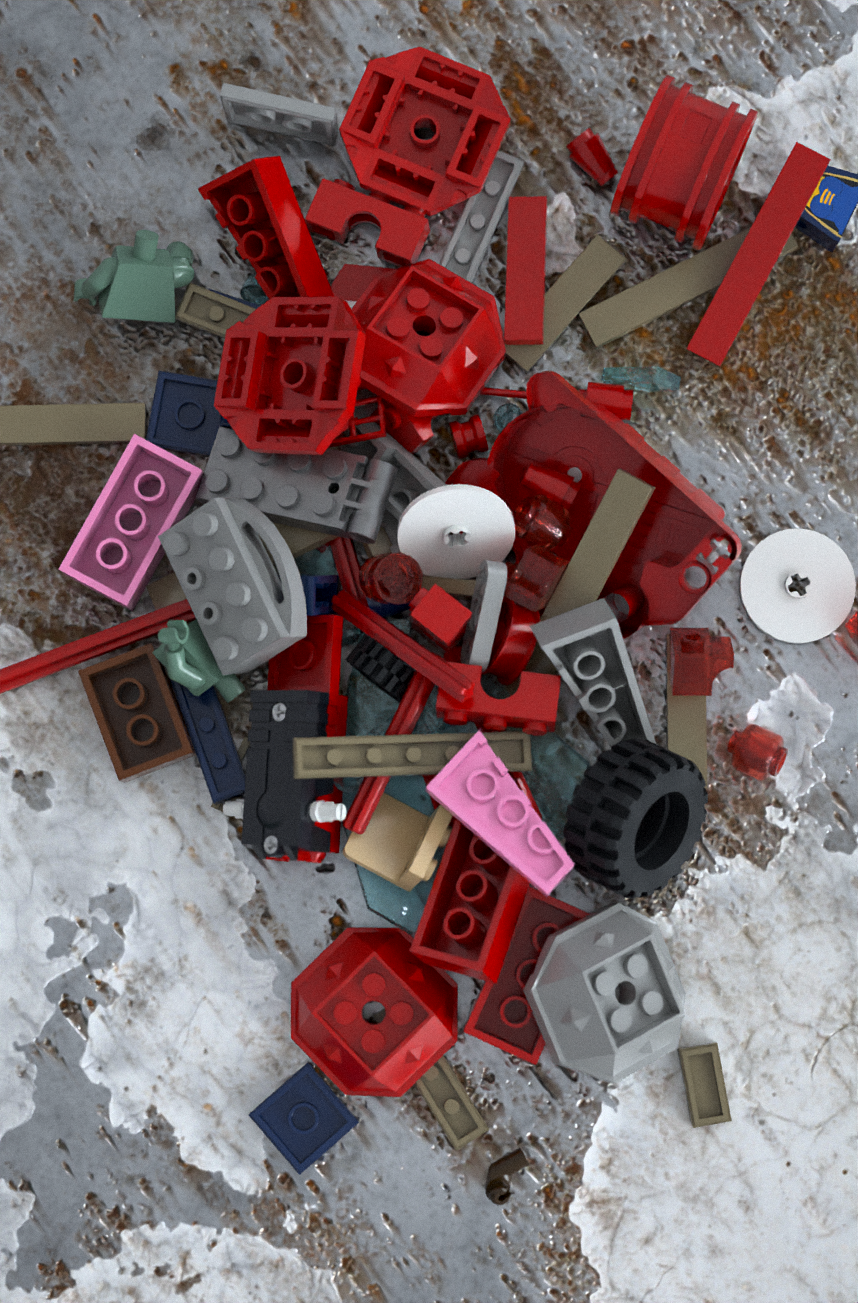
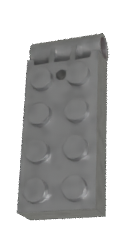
M219 427L196 498L203 505L214 497L242 498L258 508L271 522L374 544L398 469L385 461L368 460L363 455L329 448L326 449L323 455L256 453L245 446L233 429Z

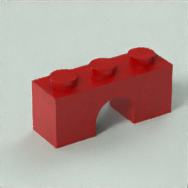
M322 178L305 217L306 225L310 232L340 244H344L349 231L354 226L361 223L375 225L381 231L375 245L378 259L399 267L412 266V264L417 262L430 232L428 219L424 218L425 215L421 211L409 206H404L403 209L393 206L387 198L377 193L370 192L369 195L357 192L353 185L341 179H335L332 182Z
M434 584L429 591L423 587L409 604L411 607L409 610L411 611V628L442 653L457 645L464 636L466 625L473 615L471 611L437 584Z
M446 662L474 682L473 690L475 693L472 698L469 697L465 702H459L439 687L436 715L437 718H443V722L456 726H464L467 724V721L483 723L484 728L496 731L506 730L507 726L523 728L522 732L535 736L546 735V731H555L561 676L521 671L518 690L508 698L495 699L487 695L481 687L482 666Z

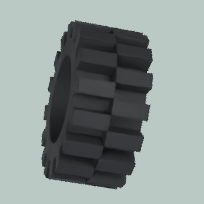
M367 635L363 636L345 659L360 674L398 702H401L415 673L403 661L394 656L393 653L386 650L381 644Z

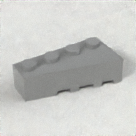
M604 598L530 626L541 648L550 658L610 747L618 742L635 738L648 740L656 744L617 619Z

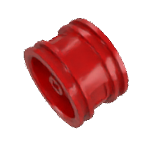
M666 75L634 141L612 201L610 214L618 217L622 211H626L629 213L628 221L634 224L640 218L651 220L676 232L675 241L682 243L685 237L693 239L692 248L700 250L736 172L754 127L758 111L750 109L748 114L744 115L738 112L740 104L732 101L729 108L693 94L694 85L685 82L681 88L674 86L676 78Z

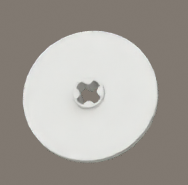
M466 484L437 487L421 494L405 508L397 527L398 546L404 559L414 569L427 576L453 579L477 577L483 560L502 562L510 552L515 539L513 515L500 497L484 488Z
M795 528L776 532L763 539L754 547L743 565L739 589L741 601L748 617L762 632L779 641L801 644L822 639L843 623L855 599L856 582L854 571L847 555L833 540L816 531ZM795 576L798 581H806L807 586L802 589L803 596H800L797 591H789L788 586L792 583L791 577Z

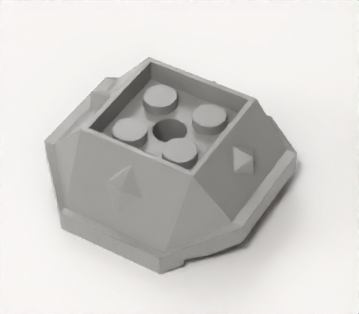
M610 903L548 936L539 955L534 973L530 975L526 983L524 993L553 1063L606 1082L617 1083L678 1048L681 1023L685 1015L684 1002L686 993L656 921L621 903ZM617 985L620 989V995L618 1000L615 996V990Z

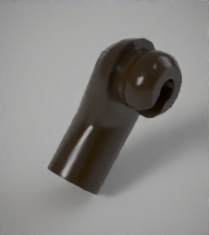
M521 1148L514 1150L489 1166L485 1192L493 1204L503 1205L509 1201L511 1197L510 1185L512 1175L530 1165Z

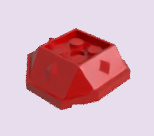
M419 46L386 58L380 57L369 61L339 128V132L360 188L382 195L401 205L415 208L425 215L433 216L481 192L510 126L511 118L501 101L490 75ZM421 128H429L434 131L435 135L429 140H421L415 133Z
M431 259L414 263L412 266L407 265L375 275L352 307L354 315L366 334L360 371L362 381L360 385L413 417L438 416L449 413L450 415H466L505 357L506 348L495 296ZM416 331H425L430 335L422 336L417 334Z
M273 297L255 309L243 322L238 321L226 330L213 406L228 421L234 432L248 449L256 453L323 455L332 441L348 429L349 419L355 409L358 386L362 382L360 371L366 334L348 302L340 297Z
M347 927L291 982V1039L345 1095L402 1097L457 1042L458 984L444 969L424 964L410 952L414 938L404 928ZM370 1001L380 1002L385 1008V1017L378 1023L368 1022L363 1016V1007Z

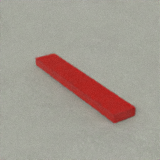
M796 142L687 346V350L719 367L721 366L831 159Z

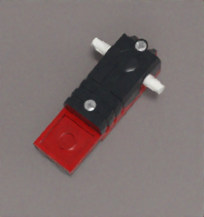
M307 616V636L269 659L267 690H251L250 702L253 703V708L249 711V722H252L251 729H248L250 749H247L244 799H236V801L227 800L223 805V812L227 817L235 816V819H243L241 844L249 849H254L259 859L321 863L325 859L326 853H339L341 821L346 817V807L342 804L343 778L293 779L292 739L346 736L348 696L339 695L343 616Z

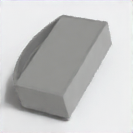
M214 497L158 536L222 675L249 673L307 636L306 601L296 562L278 529L258 508L242 498ZM260 537L263 539V541H264L265 544L267 545V547H268L270 553H271L272 556H273V559H274V561H275V564H276V566H277V569H278V572H279V575H280V579H279V577H278V575H277V573H276V570H275V568H274V566H273V564H272V562H271V560H270V558H269V556H268V554H267V552H266V549H265V547H264V545H263V543H262Z

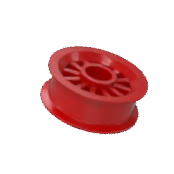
M504 594L489 664L482 675L486 673L497 676L499 683L502 685L513 683L521 675V671H524L537 643V639L530 628L531 625L540 622V612L537 606L530 604L522 607L515 604L510 595Z

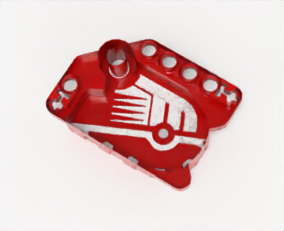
M547 370L534 374L529 379L526 389L528 411L516 417L502 430L492 446L489 458H475L463 462L456 468L445 484H466L484 488L500 497L509 507L515 524V539L511 549L515 552L516 562L513 567H507L506 583L529 605L537 606L541 616L617 470L623 469L656 487L597 600L604 598L617 619L622 638L631 636L645 625H671L679 622L687 616L741 553L742 545L740 538L722 521L725 516L724 510L700 488L697 489L680 473V470L664 455L661 456L644 441L645 438L633 427L608 411L607 407L588 401L569 382L554 371ZM531 463L538 467L541 466L574 476V481L581 484L568 512L560 508L557 511L527 489L528 487L521 484ZM726 539L730 543L727 547L730 556L724 553L712 564L705 560L717 548L713 542L714 540L720 542ZM702 553L705 559L701 558L699 555ZM698 566L704 570L706 582L703 587H693L688 583L686 572L689 567ZM713 566L718 567L717 572L715 571ZM532 572L537 573L544 579L545 585L541 593H533L527 588L526 578L528 574ZM615 594H619L626 599L629 605V614H624L617 608Z

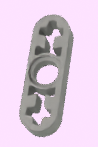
M483 560L478 570L470 607L473 615L466 625L460 658L462 664L482 666V673L486 671L489 664L507 581L506 564L491 560Z

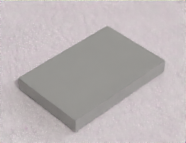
M223 83L220 98L226 120L229 123L331 146L336 145L339 135L336 108Z

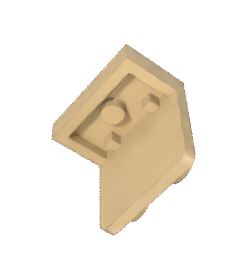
M383 792L365 832L362 835L351 832L343 848V855L350 861L410 892L421 880L427 882L433 874L438 863L437 860L433 859L437 847L443 849L449 839L452 827L448 824L453 815L442 805H439L428 817Z

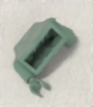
M138 230L135 235L134 247L116 246L112 256L104 259L87 279H79L75 282L73 301L77 302L81 298L89 299V305L95 306L98 296L102 318L175 323L174 289L186 286L193 280L195 275L192 268L193 252L186 244L179 241L171 243L166 250L157 249L158 234L150 230Z
M197 619L188 625L184 620H169L167 622L168 628H162L159 631L158 639L162 645L152 653L167 668L169 678L186 687L193 695L199 696L214 685L226 702L229 703L246 690L235 674L222 675Z

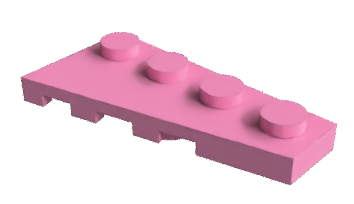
M480 730L426 786V792L546 897L574 867V863L546 823L542 822L531 806L527 796L518 788L509 775L508 769L500 758H497Z

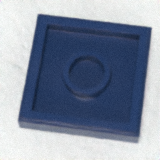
M158 371L146 440L167 451L209 457L220 427V413L213 406L218 380Z
M309 1062L248 1114L299 1175L359 1123L356 1116Z

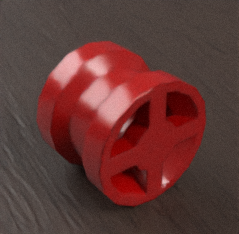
M479 415L471 416L469 421L463 423L458 421L449 422L451 437L459 460L466 458L470 452L478 451L484 453L489 451Z

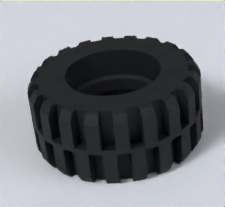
M635 738L612 745L611 751H603L596 757L597 762L594 765L588 766L583 773L584 779L580 785H576L572 793L575 796L572 804H568L565 814L568 821L563 828V835L565 840H567L564 843L565 851L574 863L573 868L575 871L610 891L631 899L654 894V890L663 889L668 885L670 878H675L681 872V866L685 861H689L693 854L692 848L695 842H699L702 834L700 828L702 822H705L707 815L704 806L708 802V793L704 788L706 786L704 778L698 767L691 760L648 740Z

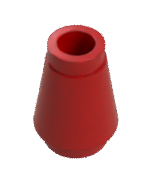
M590 128L566 146L571 153L569 158L597 181L600 186H603L619 173L614 167L615 165L599 133L595 135Z
M532 463L521 482L522 485L528 487L527 489L557 511L560 508L565 512H568L581 487V484L574 481V476L541 466L538 467Z

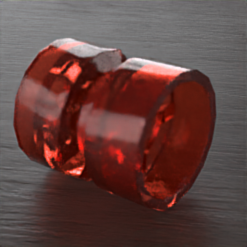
M403 553L375 554L364 562L359 572V586L363 594L371 601L380 604H405L413 600L421 590L423 583V574L418 562L410 555Z

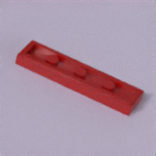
M547 196L509 197L504 324L505 345H543Z

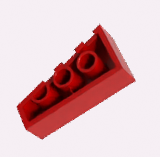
M280 156L252 159L198 188L204 200H210L218 212L215 217L222 228H228L238 243L236 249L242 259H248L257 272L255 278L269 300L273 297H334Z

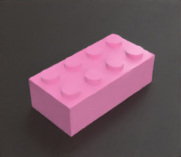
M134 434L61 563L59 570L67 577L133 612L146 585H148L165 554L158 536L185 518L196 498L204 472L198 467Z

